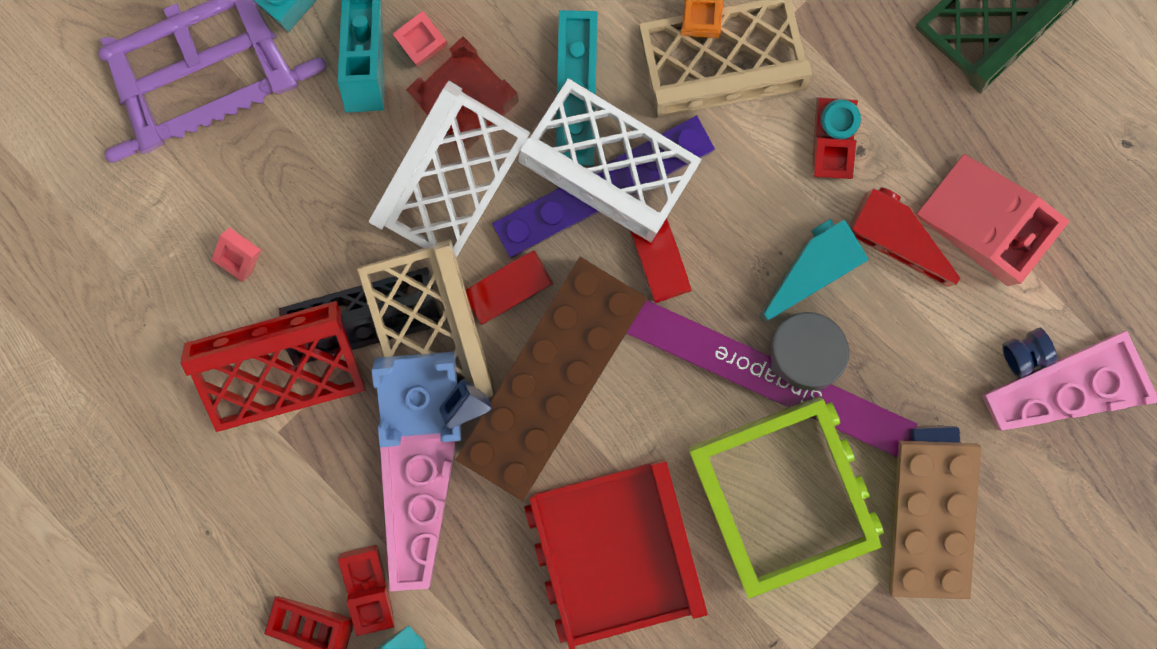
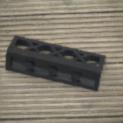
M428 267L406 273L407 276L423 283L425 286L431 278ZM393 276L371 283L373 289L389 296L398 278ZM402 280L392 299L413 310L423 291L412 294L403 293L412 285ZM362 285L279 308V315L283 316L337 301L338 306H348L341 313V321L352 350L380 343L369 305L366 303L367 299ZM427 294L418 313L438 323L442 314L437 300ZM384 301L378 303L380 310L385 303ZM388 305L382 319L386 327L400 334L410 315ZM414 318L405 335L432 327ZM336 335L320 339L315 348L330 355H335L340 345ZM293 348L286 349L294 366H297L304 353ZM310 356L306 363L319 359Z

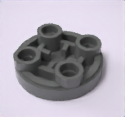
M813 312L797 313L784 320L774 332L770 343V367L776 376L781 377L796 388L821 391L834 383L845 371L849 361L848 341L841 328L828 317Z

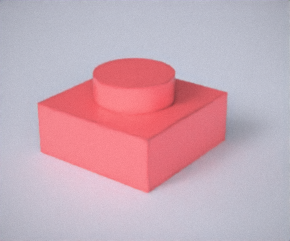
M424 11L420 12L392 34L417 68L448 45L445 38Z
M229 227L220 235L212 261L241 282H244L252 274L261 249Z

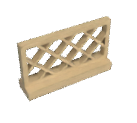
M759 0L723 7L720 35L736 44L727 59L708 49L715 38H708L704 45L689 36H681V31L676 28L682 27L683 15L639 24L657 118L808 89L812 72L809 60L806 61L791 0ZM783 8L786 21L780 30L761 20L767 11ZM739 16L751 23L741 38L724 28L729 18ZM756 27L774 37L765 52L747 42V39ZM787 28H788L790 37L784 34L785 31L787 30ZM665 31L675 37V40L668 50L663 52L651 44L650 33ZM778 41L793 49L795 60L781 63L769 54ZM680 42L698 51L688 67L671 57ZM741 48L759 58L754 68L742 70L731 63ZM654 55L661 59L657 65L655 63ZM703 56L721 66L715 76L705 78L694 71ZM665 63L684 73L677 83L660 86L658 73ZM726 69L729 70L730 72H732V73H726V74H724V72L726 71Z
M451 239L436 243L435 246L358 267L357 270L384 357L394 356L400 342L419 351L420 354L435 353L429 350V347L437 333L441 332L454 339L456 346L454 349L455 358L458 355L461 366L456 364V372L465 376V380L484 392L488 398L494 396V385ZM429 258L434 273L426 286L406 275L412 262ZM406 264L402 272L393 268ZM384 270L398 278L389 296L373 289L369 274ZM435 279L440 293L431 289ZM402 280L423 291L413 310L392 299ZM427 294L443 302L445 310L438 323L418 313ZM376 298L385 302L381 310ZM388 305L410 315L400 334L384 325L382 316ZM446 317L451 330L442 326ZM414 318L434 328L425 346L404 336ZM388 335L396 339L392 348L390 345Z

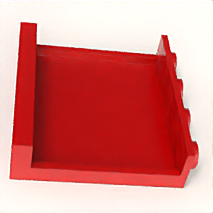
M665 459L530 495V505L524 506L529 528L537 527L541 542L534 544L540 567L547 565L551 580L544 583L550 605L557 603L561 616L560 619L555 620L560 643L567 642L569 649H576L578 645L691 615L693 619L708 615L670 471Z

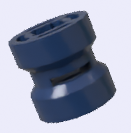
M1041 327L1027 332L1026 338L1021 340L1014 338L1002 344L1005 360L1017 378L1031 374L1035 367H1047L1057 362V353L1053 342Z

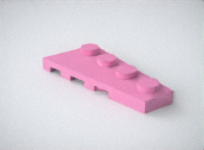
M1121 331L1059 359L1050 366L1039 368L1025 377L1017 378L981 395L997 430L1000 431L1157 403L1155 389L1128 331Z
M441 433L402 436L399 446L380 447L390 591L429 589L431 586L456 441L441 442Z

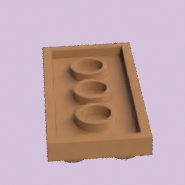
M898 441L889 593L892 597L971 599L981 446L978 443Z

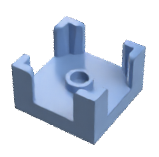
M455 351L375 358L372 367L373 386L377 388L380 412L378 435L380 447L399 446L402 436L441 433V442L461 441V424L451 429L448 428L439 411L440 406L457 386Z

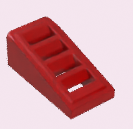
M276 596L264 634L302 649H347L353 623L350 617ZM288 610L292 612L288 629L285 630L282 629ZM304 616L306 621L302 634H298L301 618ZM317 622H320L322 624L319 630L317 639L313 638V634ZM332 627H333L332 635H331L330 641L328 642L329 637H330V633H331V630H332Z

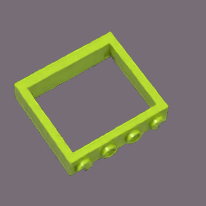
M820 396L688 447L748 599L882 548L878 536L884 534L876 512L870 514L868 512L864 499L870 496L862 476L854 477L849 463L855 461L852 449L847 439L840 441L835 429L836 425L841 424L832 402L825 404L824 399ZM816 415L863 537L756 577L709 457Z

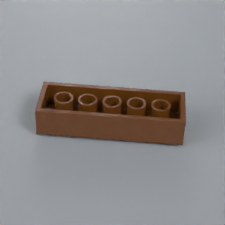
M580 256L490 403L493 408L482 415L455 460L523 502L648 298Z

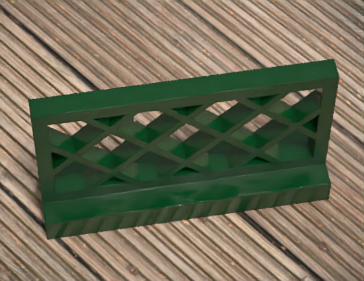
M941 0L916 24L915 28L971 79L969 84L981 94L1079 0H1038V4L1033 8H1016V0H1010V8H988V0H982V8H960V0ZM954 2V9H947ZM982 16V34L960 35V17ZM988 16H1010V30L1006 34H989ZM1017 16H1024V17L1017 23ZM937 17H955V35H939L929 25ZM983 42V56L973 65L961 55V43ZM989 42H997L989 49ZM949 43H955V49Z

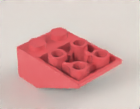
M965 154L960 157L916 214V216L1006 286L1021 284L1070 222L1037 195Z

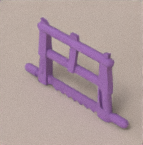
M209 0L181 12L177 3L163 9L167 17L163 21L119 40L111 37L99 39L103 47L99 49L98 56L102 61H108L120 97L119 105L125 104L136 138L108 148L104 154L105 159L110 163H114L136 154L138 150L140 154L149 153L164 145V140L168 138H184L186 131L197 132L199 125L210 127L212 119L223 121L225 114L237 115L238 108L250 109L252 102L263 104L265 96L271 93L278 95L293 90L299 86L298 80L303 81L323 72L326 68V61L323 58L317 57L294 67L295 69L290 71L273 41L277 35L268 28L253 0ZM236 6L247 32L198 53L188 27ZM174 33L185 59L137 79L126 54ZM254 47L267 78L157 125L144 96L145 93Z

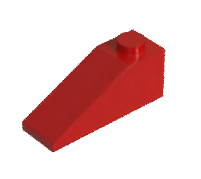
M880 187L879 190L873 188L868 191L849 224L856 239L946 287L957 285L960 276L909 206L899 202L901 196L884 187Z

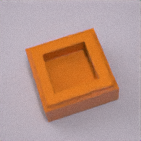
M684 0L681 36L720 39L723 0Z

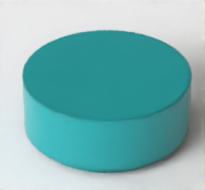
M836 99L829 102L823 108L820 115V123L823 130L829 136L836 139H846L854 135L859 129L861 114L854 103L844 99Z

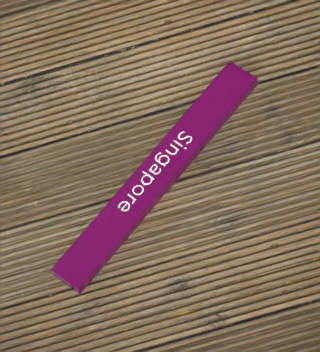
M648 300L626 333L788 408L820 396L824 399L825 404L832 402L841 423L835 426L836 430L895 457L898 456V441H910V429L917 426V423L832 384L821 391L796 388L772 372L770 367L771 357ZM816 415L813 416V417H810V418H812V419L818 421L817 418H816Z

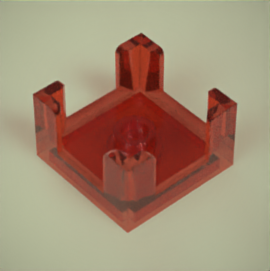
M464 36L449 49L451 57L425 82L419 77L406 89L411 99L427 116L448 81L461 87V92L502 116L519 102L517 92L505 79L501 81L481 60L477 50ZM462 105L456 115L460 133L481 128L478 114ZM485 119L487 126L494 125V123ZM452 125L448 129L446 136L454 134ZM483 134L462 139L465 150L467 151Z

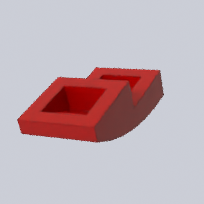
M817 97L813 176L853 179L857 140L854 139V135L846 139L833 138L823 130L820 123V115L823 108L829 102L839 98ZM844 99L854 103L856 106L858 104V100Z
M667 218L651 243L629 230L655 304L692 291Z
M534 250L467 288L466 293L472 310L480 324L483 325L514 306L525 302L554 283Z
M373 545L340 553L338 562L348 594L346 602L356 637L394 628L393 610L378 546Z

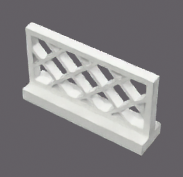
M567 79L531 137L527 138L520 149L518 162L651 243L702 159L572 80ZM569 93L584 101L586 114L566 118L563 103ZM592 106L598 109L599 111L593 112ZM559 111L560 119L553 120ZM609 116L616 120L620 134L600 138L595 119ZM589 121L594 139L573 144L568 125ZM562 126L567 145L552 148L540 141L546 129ZM625 126L631 129L632 131L626 132ZM644 137L651 142L654 154L633 158L629 139ZM622 141L627 160L606 164L602 145ZM596 146L600 166L585 168L578 164L575 151ZM659 147L664 149L665 152L660 153ZM569 152L570 158L563 155L562 153ZM677 157L689 165L684 175L667 179L662 159ZM656 161L660 180L640 185L635 165ZM629 167L634 186L622 189L614 186L611 183L609 171ZM603 173L604 179L596 174ZM677 184L676 188L671 194L669 185ZM663 187L666 204L660 213L645 204L642 191ZM636 193L637 199L629 194Z
M448 81L368 222L381 230L385 226L424 249L436 244L433 230L453 226L457 239L453 249L457 257L530 132L461 92V87ZM462 105L478 114L481 128L460 133L456 115ZM485 119L491 121L494 125L487 126ZM452 125L454 134L445 136ZM504 129L518 137L511 149L495 153L489 132ZM483 134L489 154L468 159L462 139ZM456 141L462 161L441 166L437 152L439 145ZM505 158L504 162L499 168L497 159ZM431 159H433L435 167L426 169ZM491 161L495 174L492 182L475 185L470 166ZM464 167L469 187L449 192L444 172ZM437 174L443 193L423 198L418 183L420 178ZM486 190L485 194L480 200L478 192ZM414 191L416 200L408 201ZM472 194L476 208L473 214L457 217L451 198ZM445 200L450 219L431 224L425 204ZM418 206L424 225L410 228L397 221L402 210ZM467 223L461 233L459 224ZM426 232L428 238L425 237L424 235L420 234V233Z

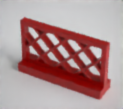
M337 301L184 343L180 362L185 375L191 376L215 432L365 391V383L343 327ZM336 335L340 345L334 356L315 348L320 339ZM293 348L304 354L297 366L277 359L281 350ZM342 355H344L346 361L340 359ZM310 356L329 364L321 377L303 370ZM253 358L266 365L259 377L239 369L242 362ZM271 367L291 374L284 387L265 380ZM337 367L349 372L353 382L338 385L329 381L328 378L334 368ZM216 369L228 375L222 386L219 387L206 382L201 372ZM234 377L253 385L247 398L227 390ZM297 377L316 385L313 392L306 395H300L290 389ZM259 388L279 396L274 404L266 406L252 400ZM221 399H225L241 406L237 414L221 418L217 406Z

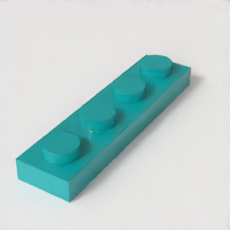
M559 10L557 95L567 79L572 80L596 95L598 11ZM569 93L563 103L566 118L586 114L584 101ZM559 111L556 114V120L560 119ZM589 121L568 125L573 144L594 139ZM556 127V147L567 145L563 127ZM594 147L575 151L578 164L583 167H594ZM569 152L562 153L563 155L570 158Z

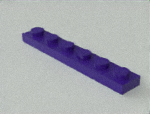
M697 115L661 134L699 158L715 150ZM650 141L631 150L633 158L654 154ZM659 147L660 153L665 152L664 149ZM626 153L606 164L627 160ZM677 157L662 159L666 176L688 165ZM656 161L635 165L640 185L660 180ZM629 167L609 171L611 183L619 189L634 186ZM603 173L596 174L604 179ZM558 188L492 224L510 258H513L595 215L599 211L562 188Z

